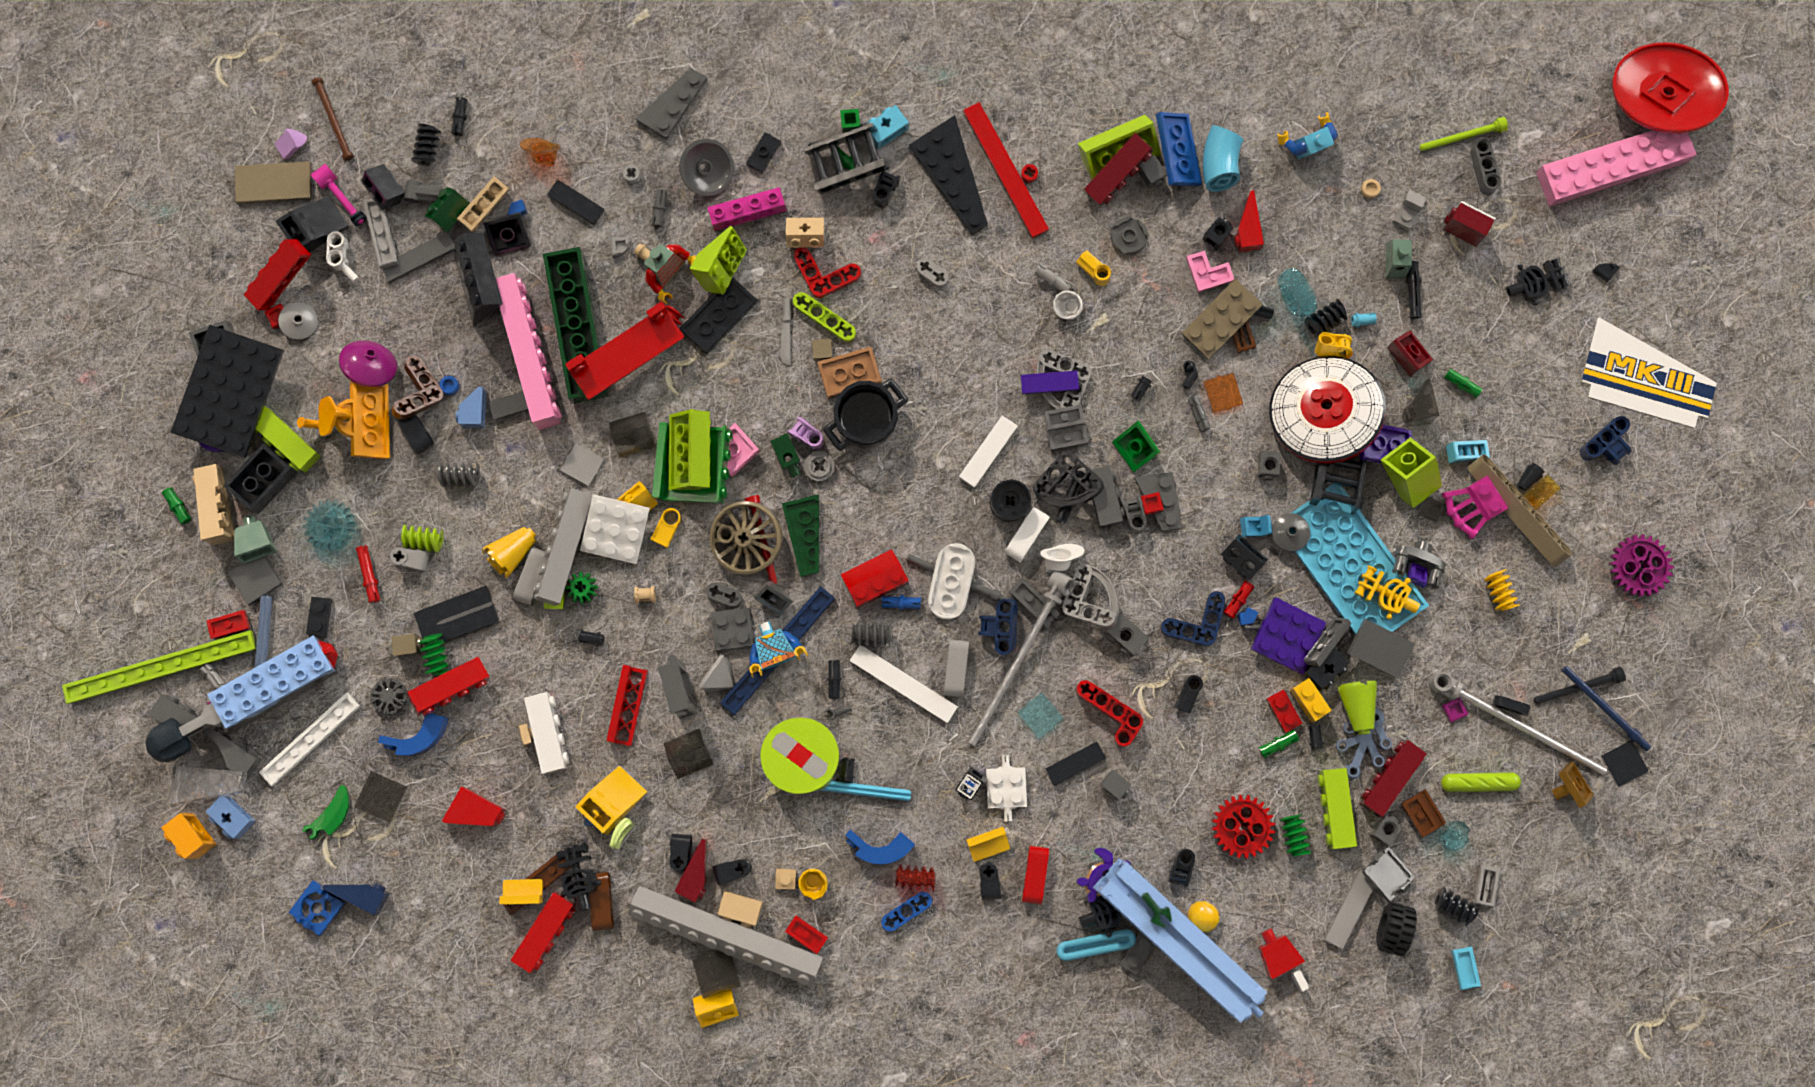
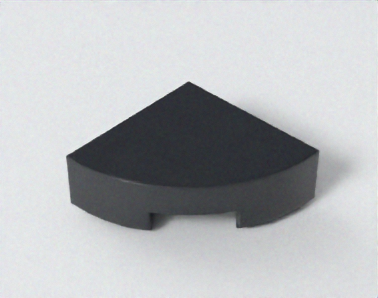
M1614 263L1599 264L1592 271L1605 282H1608L1620 266Z

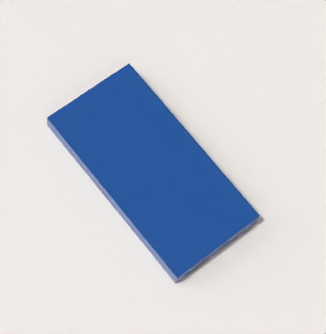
M1157 113L1156 119L1169 185L1196 187L1202 185L1189 114Z

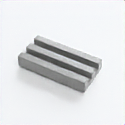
M1479 865L1473 901L1475 904L1495 907L1500 868ZM1485 870H1487V871H1486V877H1485V883H1484V889H1483V895H1482V901H1480L1481 890H1482V884H1483V878H1484V872H1485ZM1494 871L1490 901L1486 902L1491 872Z

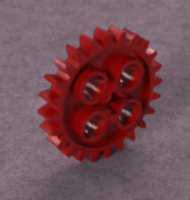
M1241 794L1238 795V800L1231 796V802L1223 800L1225 806H1217L1220 813H1213L1217 816V819L1211 820V822L1216 824L1211 830L1217 831V833L1212 837L1220 839L1216 844L1224 845L1222 851L1230 849V856L1236 852V858H1240L1242 853L1244 858H1248L1249 853L1252 857H1256V850L1259 853H1263L1261 847L1268 848L1269 846L1266 841H1273L1269 834H1273L1275 831L1271 830L1270 826L1276 824L1270 822L1269 819L1274 816L1267 815L1270 808L1263 809L1264 802L1257 804V797L1250 801V795H1246L1245 800H1243ZM1243 807L1248 808L1250 811L1248 818H1243L1241 815ZM1232 812L1236 813L1241 823L1247 824V826H1245V829L1254 838V841L1250 840L1245 830L1239 829V827H1241V824L1233 816ZM1228 818L1234 822V826L1230 830L1225 827V821ZM1256 823L1261 826V832L1258 835L1252 831V827ZM1240 834L1245 837V844L1242 846L1236 842V838Z

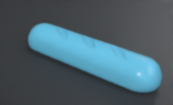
M1124 929L1111 932L1112 936L1110 938L1104 933L1064 941L1058 945L1057 955L1061 960L1070 961L1129 949L1135 945L1136 936L1133 931Z

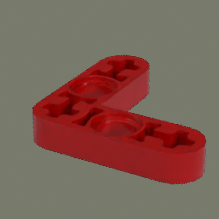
M800 247L794 252L795 262L810 292L816 298L830 295L858 281L861 277V269L854 263L822 276L807 248ZM800 253L806 255V261L808 264L804 265L803 260L801 258L798 259L800 257ZM813 268L816 271V275L808 277L805 274L806 270ZM850 269H853V271H856V270H857L856 276L853 277L852 274H851V275H848V274L850 273L849 270H850ZM844 272L847 281H844V276L841 273ZM838 276L841 279V283L833 285L831 279ZM824 281H828V286L831 289L828 290L826 286L822 288V293H819V291H815L817 285L823 287L826 285Z

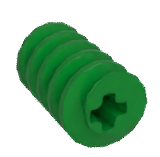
M442 633L425 636L418 642L425 645V647L420 649L421 652H426L422 659L428 660L423 666L430 668L425 671V674L433 676L450 671L445 669L449 666L448 662H443L447 659V655L441 654L446 651L445 647H440L444 641L438 639L442 636Z
M1303 814L1280 819V822L1286 823L1285 826L1281 827V830L1288 831L1283 835V838L1289 839L1284 845L1291 847L1286 853L1292 854V856L1311 853L1310 850H1305L1306 847L1310 846V843L1304 842L1308 835L1302 834V832L1307 830V827L1301 826V824L1306 822L1305 819L1299 818Z

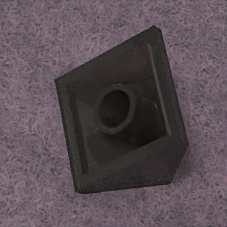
M646 412L609 422L611 437L620 459L656 448Z
M700 728L663 743L668 761L677 779L714 765Z
M716 950L707 952L692 960L703 999L741 987L733 956H728L724 952Z

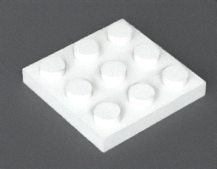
M593 494L580 551L637 564L650 508Z

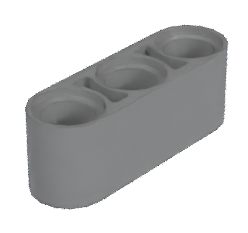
M534 547L531 549L514 590V600L530 606L535 602L533 588L535 583L539 582L541 576L538 575L541 564L545 563V551Z
M950 640L943 695L963 697L969 642Z

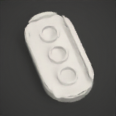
M949 544L937 556L928 604L931 611L941 619H952L959 616L967 604L975 568V557L973 552L963 544Z

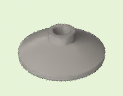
M291 303L282 309L278 322L281 331L287 337L302 340L310 337L315 332L318 319L315 311L310 306L304 303ZM295 317H301V322H295Z

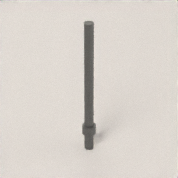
M911 554L908 555L906 561L934 573V564ZM973 581L971 582L970 589L991 597L990 599L995 602L1010 598L1001 594L999 590H992Z

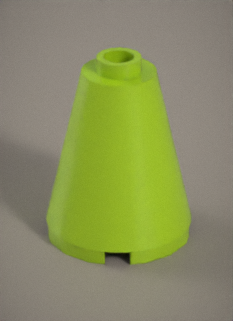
M1360 681L1338 686V693L1354 732H1358L1359 735L1371 734L1370 730H1374L1377 682L1367 681L1365 685V683Z

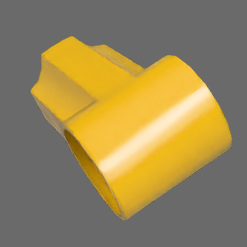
M1089 251L1083 252L1076 261V264L1090 275L1097 285H1107L1111 276L1109 266L1102 264ZM1104 272L1107 274V277L1100 278L1097 274Z

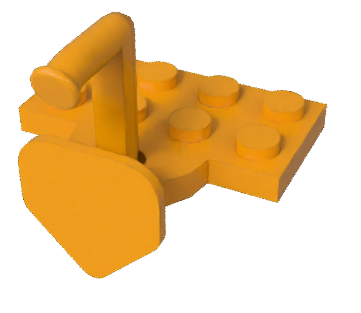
M350 381V399H346L336 406L332 398L326 396L319 403V420H310L304 417H300L297 420L299 428L319 429L321 436L330 435L335 426L338 432L351 438L352 457L390 458L388 384L379 387H365Z

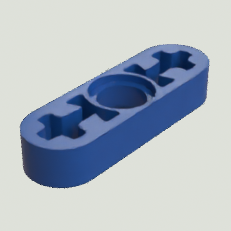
M924 891L917 893L884 915L881 920L882 927L886 931L896 930L929 908L932 904L931 895ZM920 895L923 897L927 896L929 898L927 905L921 904L917 906L920 910L916 912L915 907L910 901L914 900L917 903L920 900ZM907 905L912 908L913 912L910 917H904L901 914L903 906ZM898 911L899 917L904 921L899 923L898 919L894 922V927H886V918H894L896 916L894 912Z

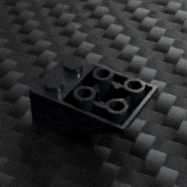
M329 196L291 210L276 220L286 238L297 239L309 253L325 243L330 233L335 231L342 232L349 227Z

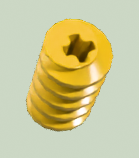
M1507 569L1492 573L1484 579L1485 582H1491L1487 589H1494L1489 595L1496 596L1492 603H1499L1495 608L1496 611H1505L1520 606V604L1513 603L1518 598L1511 597L1515 590L1508 589L1512 582H1505L1510 576L1502 574Z

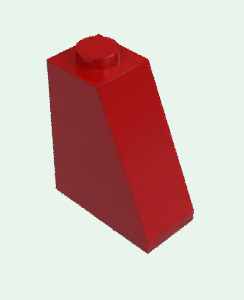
M461 786L442 822L497 826V824L500 825L505 817V808Z

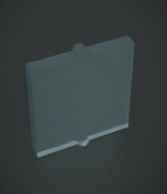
M1042 692L1032 701L1029 700L1028 704L1017 712L1039 739L1049 730H1053V727L1063 719V716Z

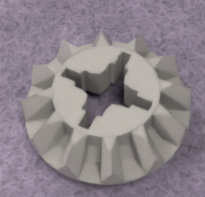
M813 452L805 460V473L812 480L825 481L831 477L834 471V461L826 452ZM825 460L823 464L825 472L819 469L814 473L816 469V465L814 462L820 464L821 462L823 463V461Z

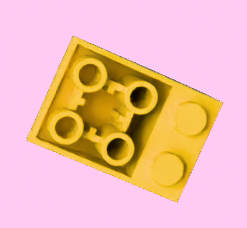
M618 766L590 790L575 807L603 834L608 835L644 797L647 791L621 766Z

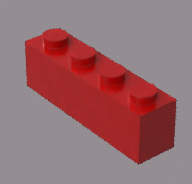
M297 239L283 240L279 244V249L269 257V262L258 272V276L247 286V291L243 295L258 311L269 310L311 257V254Z
M478 656L408 691L407 697L417 715L423 714V716H426L434 711L433 708L439 705L444 707L452 702L451 699L457 696L462 698L470 693L469 690L475 687L477 689L487 685V681H489V674Z
M553 892L510 961L529 973H533L535 970L538 971L544 962L542 960L545 953L549 954L555 945L552 942L556 936L560 937L565 930L564 923L575 914L576 910L574 908L576 904L566 897H562L560 893Z

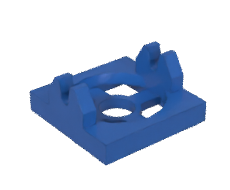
M312 880L288 913L296 918V922L303 924L304 928L311 929L321 936L345 903L334 894L322 889L323 886L317 881ZM314 893L323 895L320 900L315 901L308 897ZM327 900H329L332 905L331 913H329L326 910L325 903ZM304 902L309 905L310 910L306 918L302 911ZM316 902H320L323 906L322 912L318 914L314 913L312 909L313 904ZM322 915L326 918L320 923L311 922L315 916Z

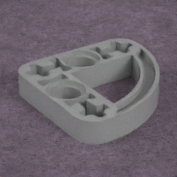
M1046 349L1039 356L1036 374L1044 373V368L1055 372H1064L1065 370L1060 368V363L1068 361L1071 367L1066 371H1072L1075 364L1077 365L1076 370L1086 369L1085 373L1088 375L1080 377V372H1078L1081 392L1075 395L1071 391H1066L1061 402L1052 393H1041V395L1053 409L1065 408L1063 405H1067L1070 398L1078 399V401L1073 400L1071 406L1079 405L1092 373L1090 366L1056 351ZM1049 354L1051 355V359L1054 361H1056L1057 357L1060 359L1058 360L1057 366L1055 367V362L1049 360L1048 363H1046L1045 358H1043V356L1046 357Z
M1089 564L1079 565L1073 576L1075 580L1074 589L1081 586L1083 587V592L1080 595H1074L1072 591L1066 596L1062 606L1063 612L1069 618L1105 629L1114 627L1119 615V599L1113 584L1096 567ZM1087 569L1089 575H1085L1083 578L1081 572H1085ZM1094 577L1107 590L1110 602L1109 609L1085 603ZM1073 603H1074V607H1075L1076 609H1075V610H1072L1071 613H1070V611L1068 610V607H1072V605H1073ZM1087 610H1094L1095 613L1092 618H1085L1084 615ZM1099 614L1105 618L1109 615L1112 620L1105 623L1102 618H1099Z

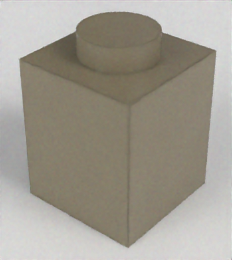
M413 633L391 637L393 656L400 658L421 654L420 649L423 648V644L418 643L422 640V638H419V635Z

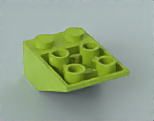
M730 226L701 250L690 267L691 272L706 292L723 295L742 258L746 254L747 249L734 228Z

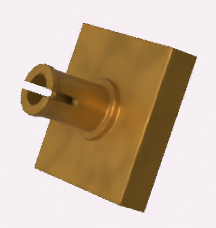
M1574 761L1566 764L1558 773L1564 784L1552 789V792L1557 800L1571 794L1578 807L1581 808L1588 804L1594 793Z

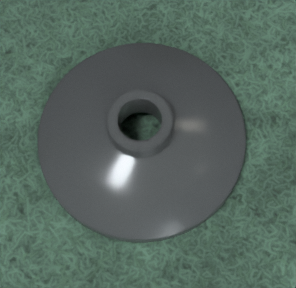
M1287 513L1278 517L1273 523L1272 538L1279 548L1285 551H1297L1303 548L1309 541L1310 528L1307 521L1300 515ZM1289 529H1295V534H1290Z

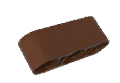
M609 872L595 873L597 880L601 881V885L597 886L596 892L589 893L592 907L590 909L592 930H612L614 928L610 874Z

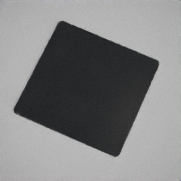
M1632 740L1602 755L1605 764L1619 787L1649 771Z

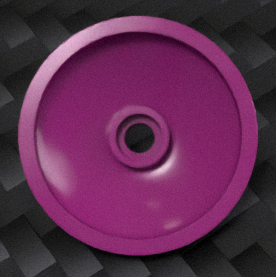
M359 340L351 342L341 350L338 362L342 373L350 381L361 386H383L394 378L397 371V362L391 351L373 341Z

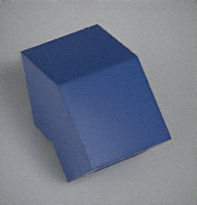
M522 199L510 204L508 215L518 212L521 215L528 213Z
M1247 607L1243 613L1238 614L1239 625L1253 624L1259 612Z

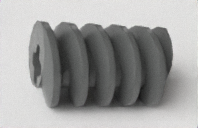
M439 463L437 469L438 480L442 487L447 486V484L450 487H453L455 484L457 487L462 485L469 487L470 484L472 487H476L480 479L479 464L477 463L476 467L473 468L472 463H469L468 468H466L465 464L461 463L460 468H458L457 463H454L453 468H450V464L446 463L445 468H443L442 463Z
M858 620L856 625L853 623L851 644H854L856 639H858L859 645H862L865 640L867 646L873 641L874 647H877L879 642H881L882 648H885L887 643L890 648L892 626L889 624L887 629H885L884 623H881L880 627L877 628L876 622H874L869 627L868 621L862 626L861 620Z

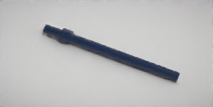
M1567 665L1562 668L1561 671L1628 734L1627 737L1633 742L1636 741L1645 751L1652 747L1636 728L1633 729Z

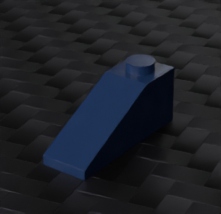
M375 883V885H323L322 889L373 915H379L390 894L385 891L386 887L379 883Z

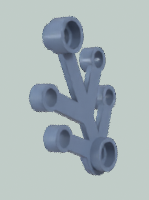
M1375 708V715H1377L1378 719L1374 722V729L1380 740L1379 746L1382 749H1389L1392 746V741L1390 738H1387L1382 727L1384 715L1381 710ZM1346 722V723L1343 725V731H1344L1345 733H1347V734L1353 733V732H1354L1353 728H1352V731H1347L1346 725H1347V724H1350V725H1351V723H1350V722ZM1370 730L1371 734L1357 735L1347 740L1336 742L1335 747L1340 752L1346 751L1348 747L1359 743L1352 763L1345 766L1348 779L1353 780L1360 776L1361 770L1359 765L1366 748H1368L1372 757L1373 766L1382 767L1384 765L1385 759L1379 755L1372 738L1374 730ZM1383 740L1388 741L1389 745L1387 747L1383 746ZM1340 742L1345 744L1344 749L1339 748ZM1376 758L1381 759L1380 765L1375 763ZM1351 768H1355V775L1350 774Z

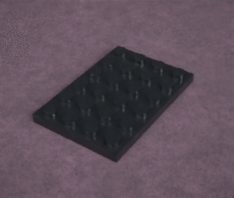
M209 325L170 433L246 458L284 350Z

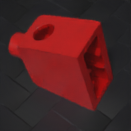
M1272 928L1261 933L1266 943L1258 947L1269 979H1274L1305 962L1285 935H1280L1276 938Z

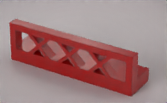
M628 665L622 666L606 741L632 747L648 670ZM632 672L642 673L641 682L634 686L630 680ZM635 690L638 695L637 700L630 704L626 699L627 694ZM630 708L634 716L631 721L626 723L622 718L623 712ZM625 727L630 733L628 742L617 740L619 731Z

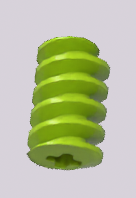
M403 525L401 543L404 549L411 547L412 550L417 548L421 551L426 549L428 552L434 550L435 553L441 550L444 542L443 529L438 534L437 528H434L433 532L430 533L429 527L426 528L425 532H422L421 526L415 531L414 525L410 527V530H407V525Z

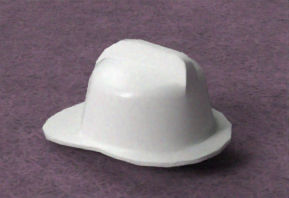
M1063 544L1044 549L1040 555L1045 558L1046 571L1054 573L1055 571L1068 570L1072 560L1084 554V549L1076 544Z

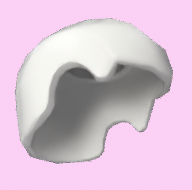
M1063 291L1056 295L1053 301V309L1060 318L1072 320L1081 314L1083 301L1075 292Z

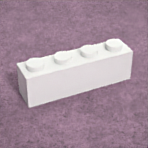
M545 692L524 698L541 773L549 774L568 769L569 757L567 752H564L562 746L565 744L563 734L559 733L560 719L558 714L555 715L553 707H556L554 696Z

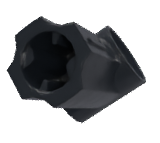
M1190 675L1185 678L1174 706L1175 708L1188 714L1191 713L1199 691L1203 687L1201 677ZM1192 678L1198 682V686L1195 689H1191L1188 684Z

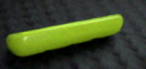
M1513 772L1449 773L1441 779V787L1446 792L1451 793L1515 791L1521 786V778Z

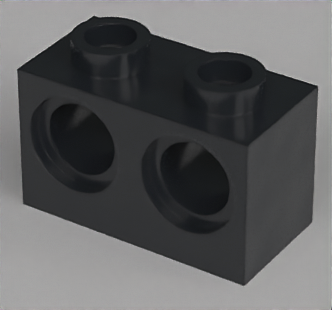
M1240 534L1220 554L1228 565H1233L1237 569L1238 574L1248 580L1268 560ZM1232 548L1238 549L1240 551V555H1234L1232 553ZM1251 561L1255 568L1247 567L1246 562Z

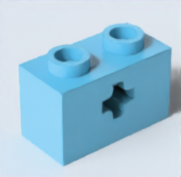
M896 105L892 108H886L882 115L877 118L873 117L868 121L873 123L878 131L872 132L874 143L878 149L909 129V122Z

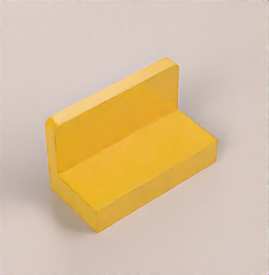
M640 481L616 499L648 507L650 510L658 504Z
M1004 826L966 840L974 862L1010 849Z
M542 879L503 880V896H500L499 904L543 903Z
M730 986L693 998L695 1014L701 1028L739 1016Z

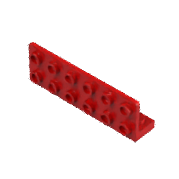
M662 301L646 311L647 317L585 358L582 354H579L565 364L588 400L594 398L684 339V335L668 314L666 306Z

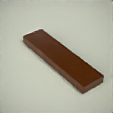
M555 855L526 879H542L544 890L571 869V866L558 868V864L566 862V859L559 861ZM526 904L503 905L513 915Z

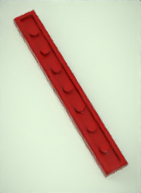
M980 102L964 109L963 113L1031 238L1033 239L1049 231L1044 218Z

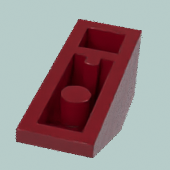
M701 839L674 891L694 903L698 899L702 900L707 891L704 889L707 873L706 839Z

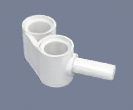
M340 232L330 233L327 237L326 261L334 270L343 271L352 282H356L359 277L348 267V260L346 258L349 242ZM341 239V243L335 246V242ZM341 257L340 261L334 264V260Z

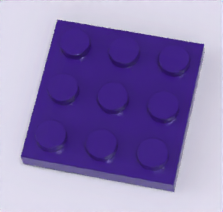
M1273 597L1250 650L1303 675L1307 667L1303 660L1320 638L1326 622L1277 597Z

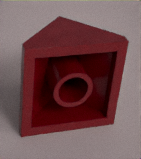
M1411 330L1393 340L1387 347L1410 377L1434 360Z

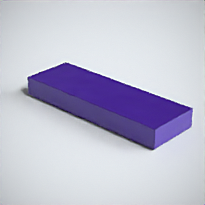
M1078 371L1020 375L1022 395L1079 390Z

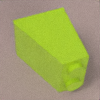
M1411 437L1381 459V463L1400 498L1412 508L1443 486L1436 457Z

